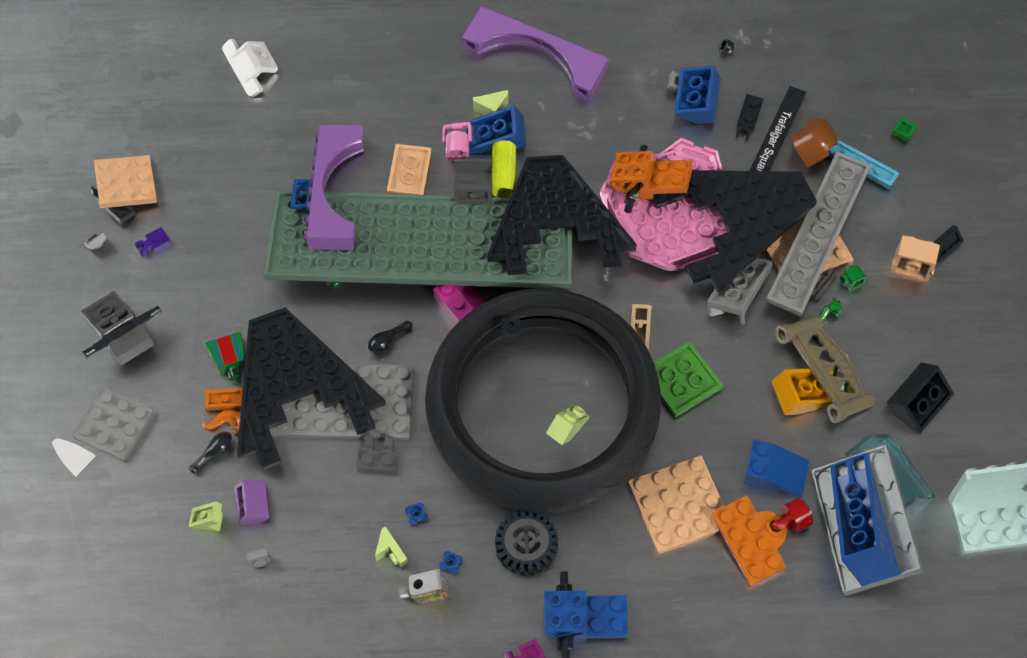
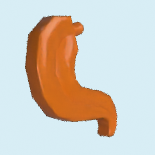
M233 409L224 410L209 423L202 421V425L206 430L213 431L222 424L228 423L235 430L234 436H237L241 413Z

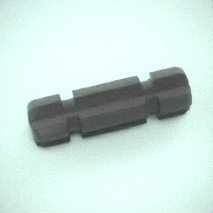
M831 268L828 269L816 284L810 297L818 300L836 278L837 272Z

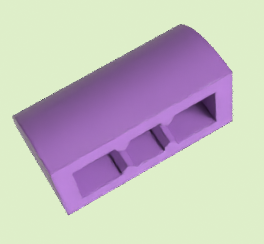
M242 480L234 489L239 525L256 524L269 519L265 481Z

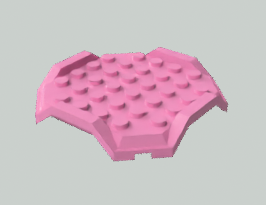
M683 138L677 140L663 152L654 154L656 161L692 159V170L723 171L717 150L706 146L704 148L693 145L694 142ZM613 162L609 175L599 192V197L637 245L636 251H624L629 257L666 271H685V265L718 254L712 242L713 237L728 231L715 206L697 211L691 197L656 209L651 199L637 198L633 204L632 212L626 213L624 212L626 194L612 188L610 183L614 166Z

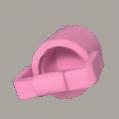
M458 122L443 126L442 140L443 145L446 144V158L455 162V159L469 158V142L472 141L471 123ZM468 128V134L462 131H453L447 134L448 130Z

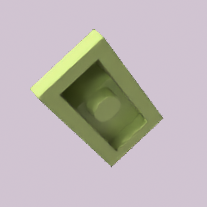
M212 502L192 508L189 528L220 531L223 512H221L222 504Z
M385 526L381 530L377 545L376 561L389 554L394 565L398 564L403 569L408 565L407 558Z

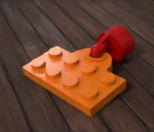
M746 495L711 513L749 586L786 568L777 548L786 539L787 529L791 528L797 533L813 524V515L804 500L796 498L783 505V515L779 516L770 511L757 513L749 497Z

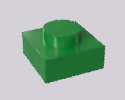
M901 117L893 129L892 135L908 142L917 125Z

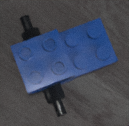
M567 571L559 572L560 584L556 586V591H544L545 635L557 638V650L561 651V658H570V650L574 649L573 641H586V638H628L627 595L586 596V591H572V585L568 584Z

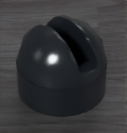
M724 39L719 47L720 52L730 54L735 49L734 43L728 39Z

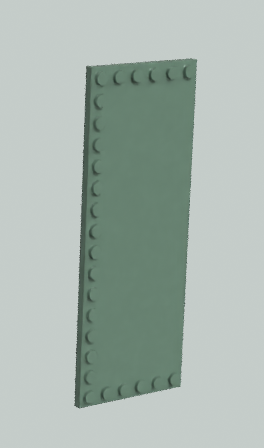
M292 191L276 192L264 280L571 289L572 227L539 230L541 244L523 245L527 274L507 275L505 261L487 262V254L510 198L492 197L491 203H454V196L324 192L331 208L344 219L354 223L355 227L354 250L308 249V243L304 241V230H308V227H306V215L309 216L310 212L307 209H291Z

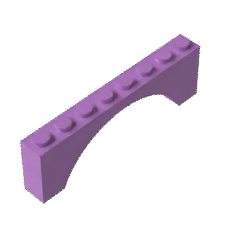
M482 6L462 37V48L476 54L503 44H524L546 51L554 56L567 70L572 81L573 94L589 101L608 69V58L604 55L596 54L587 48L579 47L570 41L562 40L553 34L545 33L538 28H533L521 21L513 20L506 15H501L492 9Z
M320 125L319 132H316L315 141L318 144L314 146V157L316 159L312 160V170H314V173H311V184H313V187H309V198H311V201L307 203V211L310 213L309 216L306 215V227H308V230H304V241H307L308 249L354 250V223L344 219L331 208L325 198L324 190L329 176L340 163L357 153L363 152L364 127L358 125Z

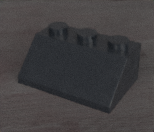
M921 362L890 397L887 404L895 417L920 434L954 395V392L938 365Z

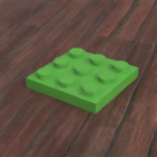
M690 341L654 362L659 377L661 399L675 418L723 389L724 385Z

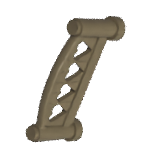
M812 316L790 325L782 324L777 326L775 330L777 340L781 344L793 342L833 404H830L827 408L828 416L832 422L844 421L847 416L870 408L876 403V398L872 393H865L859 376L844 351L821 328L823 326V319L820 316ZM813 335L817 336L823 347L810 345L811 337ZM822 351H827L833 362L820 360L819 357ZM832 367H838L839 372L843 374L844 378L831 376L829 373ZM843 382L849 383L854 394L840 391Z

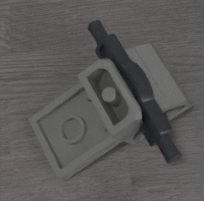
M115 291L81 310L83 316L101 338L91 347L82 351L83 355L87 359L92 354L106 347L120 365L130 361L154 346L153 341L142 324L161 313L160 307L157 305L136 318L130 307L125 305Z

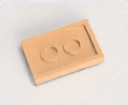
M395 144L387 194H425L432 148Z

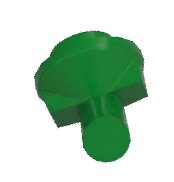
M833 298L830 304L826 305L818 315L823 319V322L830 312L837 317L839 312H842L841 302L837 301L836 298Z

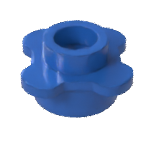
M423 503L413 504L405 509V513L410 518L409 523L412 525L428 519Z
M446 551L443 554L442 562L439 563V567L441 570L446 569L451 574H456L458 566L462 563L463 559L460 555Z

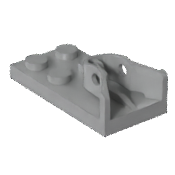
M756 258L720 292H716L714 289L707 300L708 316L712 317L729 312L738 315L741 325H745V312L773 267L772 261Z

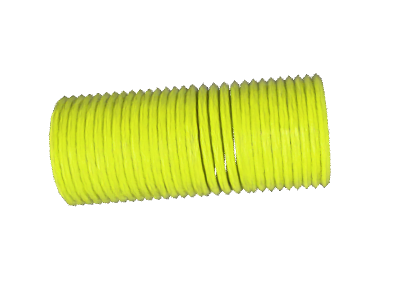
M502 140L494 143L492 146V195L494 197L510 198L516 184V145L513 142Z

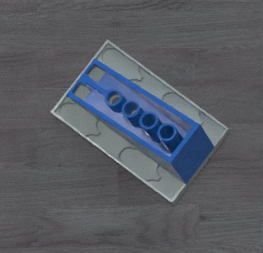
M886 444L812 470L842 591L845 596L923 572L892 457Z

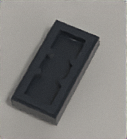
M952 225L933 242L940 245L936 262L939 263L964 241L958 226Z

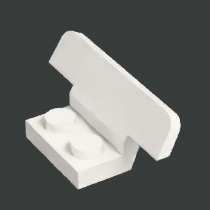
M229 39L222 47L246 93L250 97H254L262 92L263 89L256 77L261 72L275 73L278 69L265 43L246 41L239 48L235 39Z

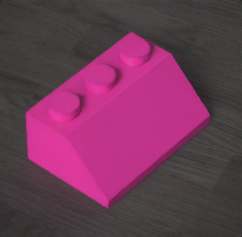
M439 285L433 289L435 300L455 325L470 311L485 303L473 286Z

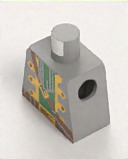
M440 569L411 575L408 578L409 585L399 586L401 599L412 597L418 604L450 599L448 582Z

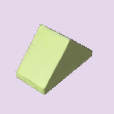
M508 90L473 97V109L482 115L504 109L508 104Z

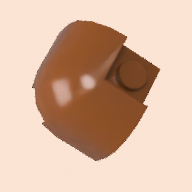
M820 118L806 120L807 128L800 129L791 138L796 151L808 168L830 155L828 151L838 144L837 135L832 126L826 120Z

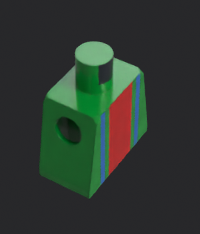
M241 332L205 342L220 375L228 373L232 381L241 378L239 370L245 368L246 357Z

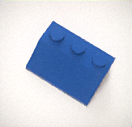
M716 66L681 69L674 109L676 116L696 124L715 123L721 82Z

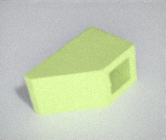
M573 405L556 415L546 434L563 445L575 436L590 416L585 413L583 408Z

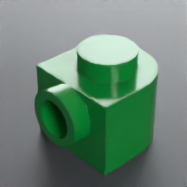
M851 265L844 270V274L840 276V281L849 291H852L863 285L867 281V277L858 265Z

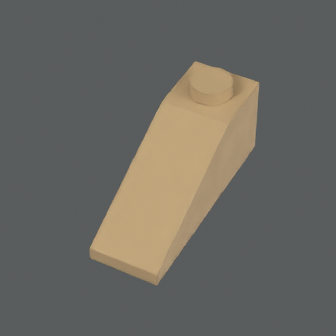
M632 303L630 325L640 336L649 351L652 305Z

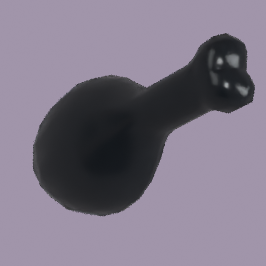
M406 320L391 330L375 334L369 339L367 349L369 351L386 350L394 337L412 328L413 323Z
M220 432L209 441L202 455L189 466V471L193 474L197 473L199 468L209 458L219 453H225L227 451L226 447L232 439L231 433Z

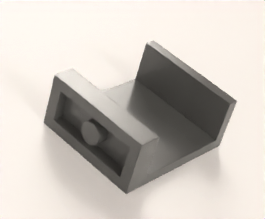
M455 159L454 203H491L492 159Z

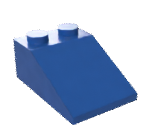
M515 105L467 121L472 126V141L469 142V153L492 152L493 144L502 140L513 142L516 145V149L526 146L524 116Z
M754 439L749 453L743 484L802 498L809 460L773 443Z

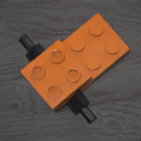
M641 145L639 152H617L610 183L612 188L626 194L624 212H632L633 204L637 198L653 199L654 194L687 193L693 169L692 159L656 161L653 152L647 151L648 147L646 145Z

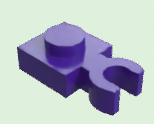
M162 227L145 235L147 240H140L135 243L137 249L144 247L143 250L139 251L141 256H146L151 249L156 253L171 245V241Z

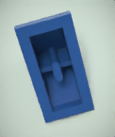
M294 179L291 209H307V203L311 201V198H309V187H313L311 179Z

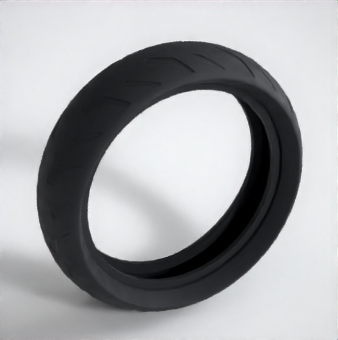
M537 288L510 292L495 297L470 311L450 330L434 356L429 370L425 407L429 430L437 450L451 471L464 484L484 498L504 507L533 513H552L589 505L616 490L632 476L648 454L655 439L661 413V390L657 370L647 347L632 326L620 315L604 304L581 294L559 289ZM503 318H519L521 321L519 329L521 331L538 328L555 329L580 336L603 351L616 366L627 392L628 415L616 439L593 460L579 467L561 472L534 473L523 471L494 459L483 451L469 435L457 405L460 385L473 360L490 344L504 337L501 333L503 330L501 320Z

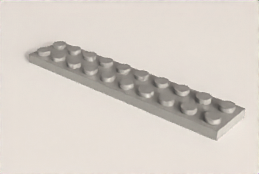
M836 152L815 196L817 204L807 213L767 296L766 302L802 316L871 165Z

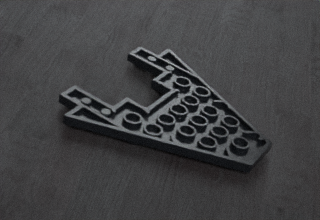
M564 155L527 157L487 254V262L505 261L507 275L527 274L523 245L541 244L539 231L541 229L576 227L578 241L597 239L603 268L622 266L620 252L636 251L637 245Z
M692 170L687 193L654 194L653 199H651L656 209L691 197L697 211L712 206L716 207L728 231L713 237L712 242L718 254L685 265L686 273L692 284L710 278L716 292H720L817 204V200L801 171Z
M286 307L251 319L248 324L237 456L240 460L257 453L263 470L282 464L269 430L288 422L282 405L319 392L325 408L344 402L357 435L376 428L370 411L386 405V401Z

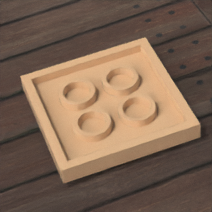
M150 155L94 160L100 208L157 203Z

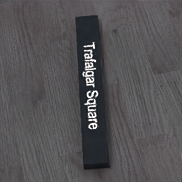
M789 86L749 171L771 170L804 100L806 91Z

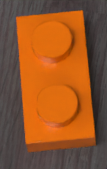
M243 388L205 390V410L241 409Z

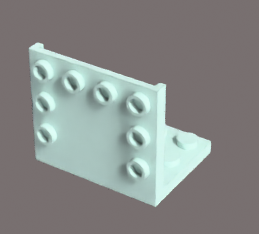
M1027 462L1019 465L1018 463H1009L1003 467L992 465L980 470L978 468L967 469L948 496L962 553L967 554L1026 546Z

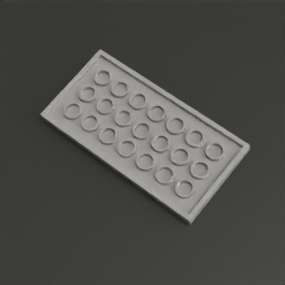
M347 364L386 401L385 406L370 411L376 426L373 430L357 435L344 402L325 408L320 394L317 392L282 405L288 422L269 429L272 437L364 440L365 435H373L374 440H385V436H392L393 440L410 441L413 366Z

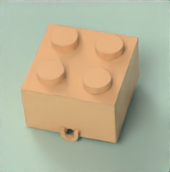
M902 235L892 261L891 273L928 282L930 275L933 276L935 271L934 267L940 245L931 241H923L912 236Z

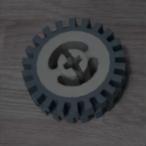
M520 510V514L514 512L512 517L507 516L505 522L499 524L495 537V548L498 559H501V564L503 566L506 565L509 571L515 570V574L520 575V572H523L524 576H529L528 573L530 572L535 575L538 570L543 572L545 567H549L552 564V560H555L556 552L558 551V533L554 529V524L549 522L547 516L543 518L542 513H537L536 515L533 512L525 513V511ZM525 531H528L529 554H525Z

